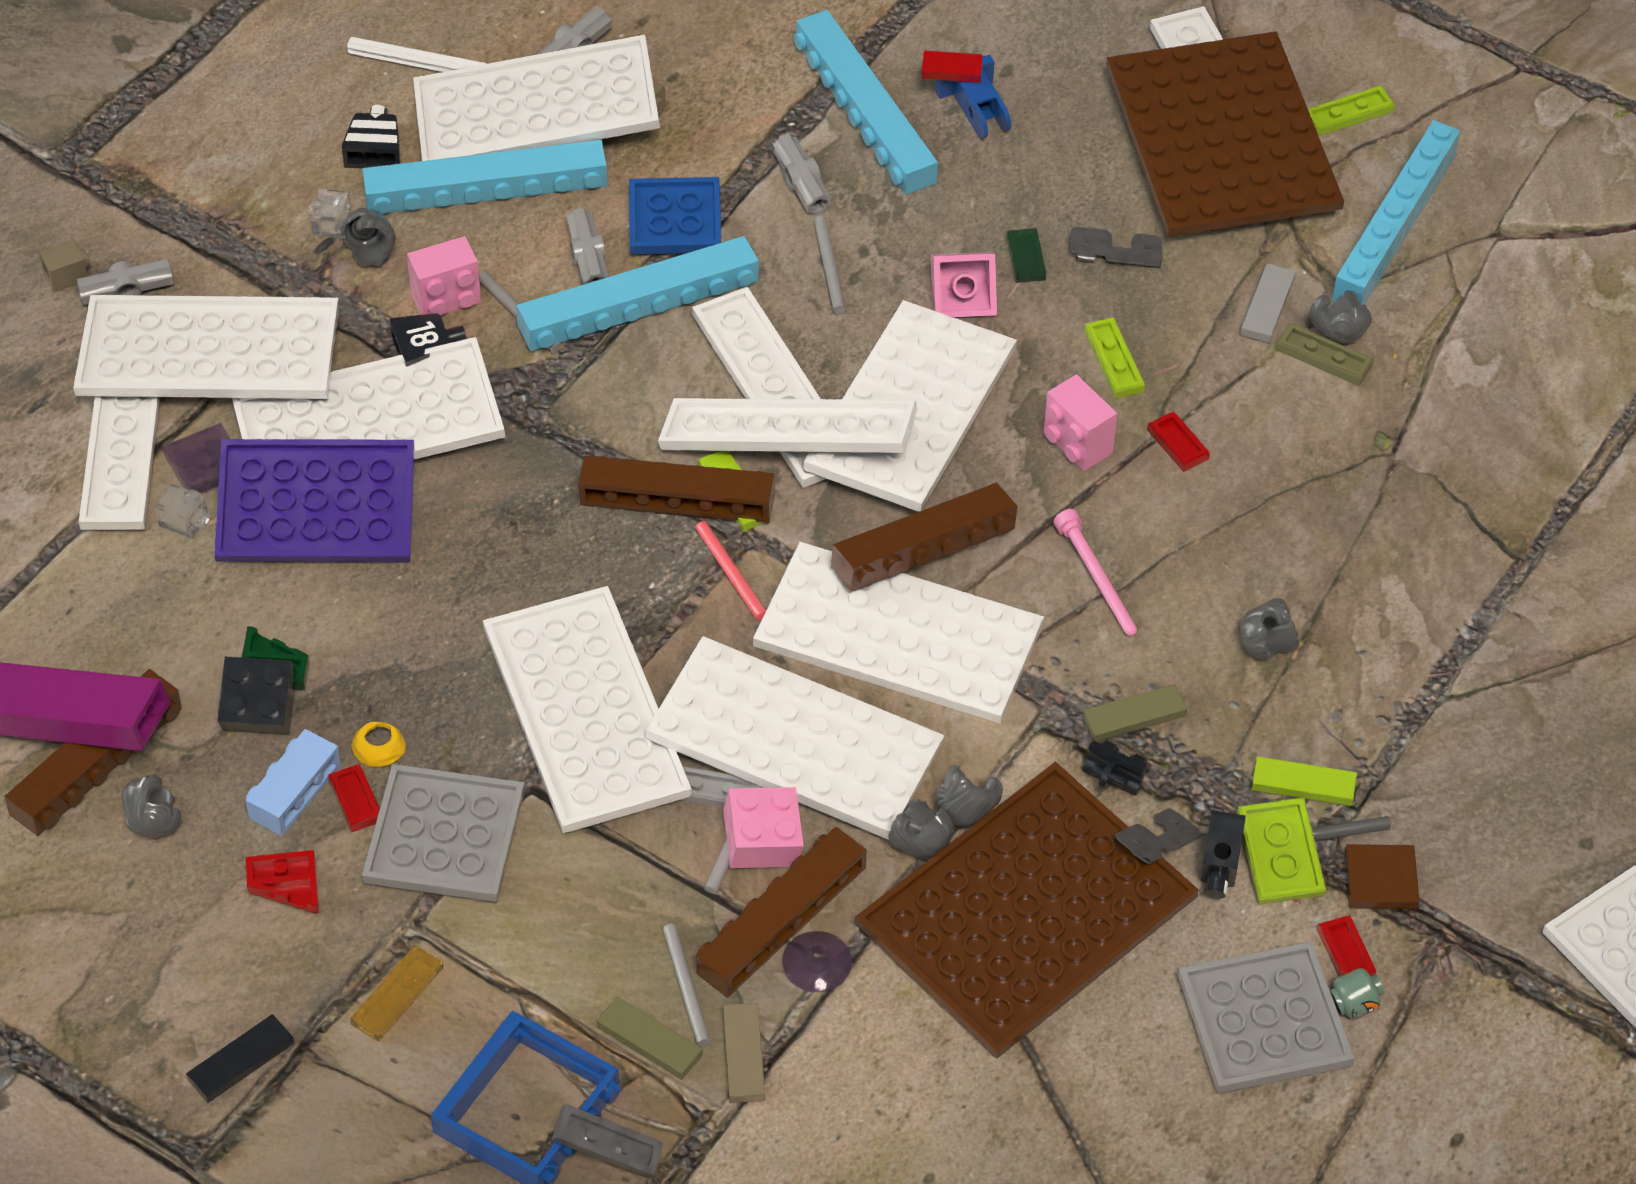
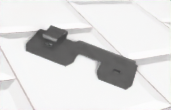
M1073 227L1070 231V253H1077V260L1094 262L1097 255L1105 256L1106 261L1161 267L1162 241L1155 235L1136 233L1132 238V249L1112 247V236L1108 230Z
M1168 808L1154 816L1169 831L1156 836L1146 827L1135 824L1116 833L1115 836L1132 854L1150 864L1162 857L1159 850L1165 848L1173 852L1207 835L1208 832H1200V829L1186 818Z

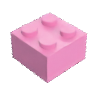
M466 236L407 253L411 295L421 315L433 313L443 315L481 303L478 261Z
M1076 374L1047 392L1044 433L1051 443H1055L1065 452L1069 461L1076 463L1083 471H1086L1113 454L1118 413Z
M796 787L731 788L728 790L723 812L730 868L790 867L793 861L801 855L804 847Z

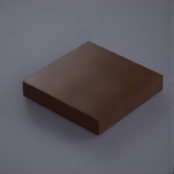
M1346 844L1345 858L1350 908H1419L1420 899L1414 845Z

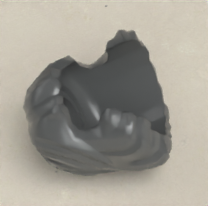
M358 208L350 212L341 225L344 244L353 251L352 257L356 258V262L364 268H368L371 265L378 267L389 257L396 236L390 222L379 211Z
M1346 290L1344 295L1333 304H1331L1327 295L1319 296L1311 305L1309 317L1314 326L1329 340L1341 345L1352 343L1362 337L1372 323L1371 313L1365 304L1361 305L1355 292Z
M1274 598L1248 611L1241 621L1242 643L1254 659H1268L1275 653L1294 651L1299 647L1298 633L1295 630L1294 622L1291 621L1290 610L1284 599Z
M953 764L946 774L944 783L939 785L938 791L935 794L937 808H943L951 816L955 826L968 827L977 823L998 805L1004 788L997 778L989 777L986 783L987 789L983 790L966 778L965 774L960 770V765Z
M147 775L132 780L122 792L123 810L127 826L142 837L159 838L171 835L177 829L181 819L179 809L171 806L175 800L170 790L162 788V779L157 775Z
M920 799L912 800L909 803V808L905 812L898 814L892 822L888 835L889 841L893 847L922 860H928L949 844L954 831V822L943 808L935 812L929 808L926 801H921Z

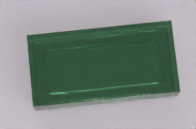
M1037 228L1007 231L1006 239L1015 282L1046 280V269Z

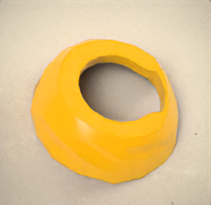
M377 721L369 722L356 731L352 739L351 748L354 756L366 766L383 767L391 765L400 759L406 751V742L397 727L386 722ZM376 727H385L391 730V740L381 746L369 744L365 737L369 731Z

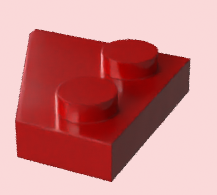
M314 850L245 857L248 893L312 913H319Z

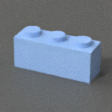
M304 729L298 738L290 741L286 752L279 761L273 762L270 765L266 776L258 786H253L248 792L246 805L249 819L283 836L328 782V774L336 772L341 766L338 746Z

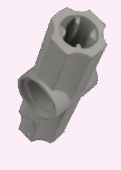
M602 8L592 9L574 25L569 23L562 25L556 32L554 41L538 54L591 45L612 27V20Z
M790 134L780 136L773 143V153L783 168V176L788 189L791 192L796 191L808 213H813L814 215L824 213L831 206V197L821 181L820 170L815 159L807 157L796 137H792Z
M584 208L574 209L571 214L566 216L567 226L571 237L570 246L574 266H578L581 282L584 285L609 276L605 264L603 239L601 234H597L592 212Z
M168 259L136 266L128 261H120L113 264L108 272L76 279L83 305L89 304L90 295H141L142 291L174 284Z

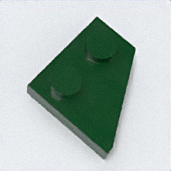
M248 626L242 657L292 661L297 671L295 689H305L310 663L309 655L296 648L287 647L284 642L276 638L269 640L258 634L257 628Z

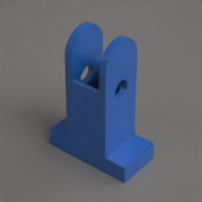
M990 54L982 57L980 83L935 80V92L939 99L953 95L981 139L988 136L986 122L988 119L995 118L999 127L1004 132L1011 129L1008 109L992 84L995 62Z

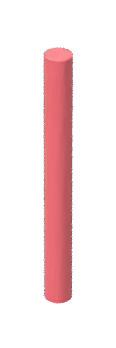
M699 522L695 529L756 620H762L766 613L765 608L707 522Z

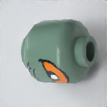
M1357 968L1335 978L1334 988L1330 990L1338 1013L1341 1016L1346 1014L1350 1019H1357L1378 1010L1381 1002L1379 995L1385 993L1377 974L1370 976L1368 971L1363 968Z

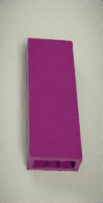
M0 662V735L143 751L171 703L161 679Z

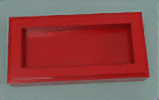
M924 50L921 79L980 83L983 54Z
M1174 411L1148 423L1147 431L1183 472L1209 460L1210 452Z
M360 763L328 774L329 783L351 832L375 825L380 808Z
M1350 915L1318 924L1317 931L1338 976L1357 968L1365 969L1370 976L1377 973Z

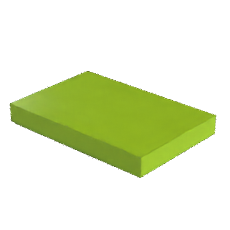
M1305 798L1239 806L1237 814L1246 816L1243 842L1258 905L1325 896L1326 887Z

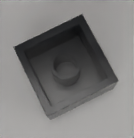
M225 656L217 722L222 730L290 735L297 673L292 661Z

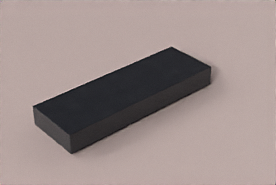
M272 1014L187 1072V1080L209 1103L293 1045L294 1038Z

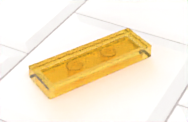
M414 945L350 1018L351 1025L379 1042L443 969V962Z

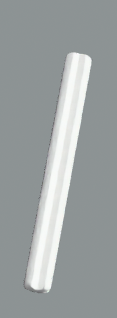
M351 37L347 45L348 53L352 55L438 72L487 64L357 37Z

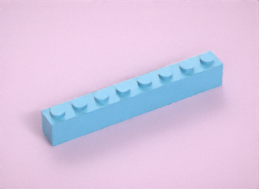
M824 10L797 20L796 34H794L796 47L805 53L810 67L816 69L820 74L825 88H830L837 105L845 109L850 123L854 127L857 126L865 144L872 147L879 164L887 168L892 182L895 185H899L905 195L936 184L938 174L937 160L830 12Z
M1435 120L1432 121L1336 276L1333 302H1336L1338 298L1343 296L1346 290L1354 291L1361 305L1367 302L1456 156L1461 130Z
M602 140L362 168L367 209L379 211L381 214L608 186L607 165Z
M745 236L518 304L516 305L517 327L530 351L547 348L553 345L554 342L560 343L576 339L589 333L605 330L625 322L635 321L638 318L661 313L713 295H720L723 292L739 287L749 286L758 282L759 260Z

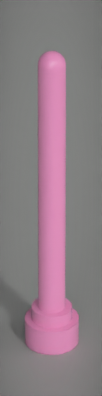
M1067 509L1060 512L1053 521L1058 532L1071 539L1125 634L1128 636L1135 635L1137 632L1135 623L1081 533L1082 520L1075 509Z

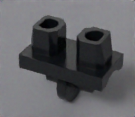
M1093 740L1089 745L1088 756L1082 771L1100 779L1099 787L1104 790L1113 785L1136 796L1142 786L1147 768V758L1138 754L1129 757L1120 753L1117 745L1108 740L1102 743Z

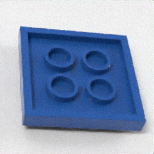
M719 177L629 179L630 254L690 253L721 243Z

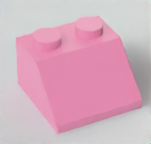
M995 253L931 254V281L934 310L950 317L997 315Z

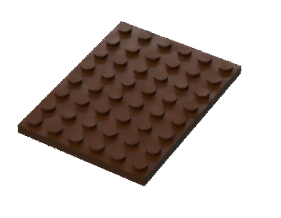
M1277 31L1107 57L1106 66L1168 237L1343 209V196Z
M1055 761L855 916V924L998 1059L1196 899L1199 889L1163 857L1147 864L1132 854L1115 836L1116 833L1128 828V826Z

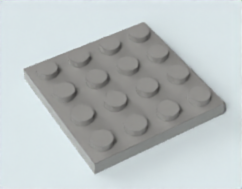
M392 764L362 873L363 883L498 902L525 792V783Z
M1312 942L1179 968L1178 978L1218 1094L1353 1066L1355 1058Z

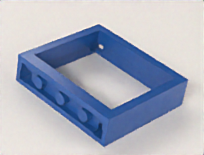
M512 1010L431 1114L433 1133L522 1184H552L560 1173L561 1164L567 1156H574L577 1150L555 1142L537 1167L459 1124V1120L519 1043L597 1085L580 1110L601 1117V1111L606 1104H612L620 1093L619 1069Z

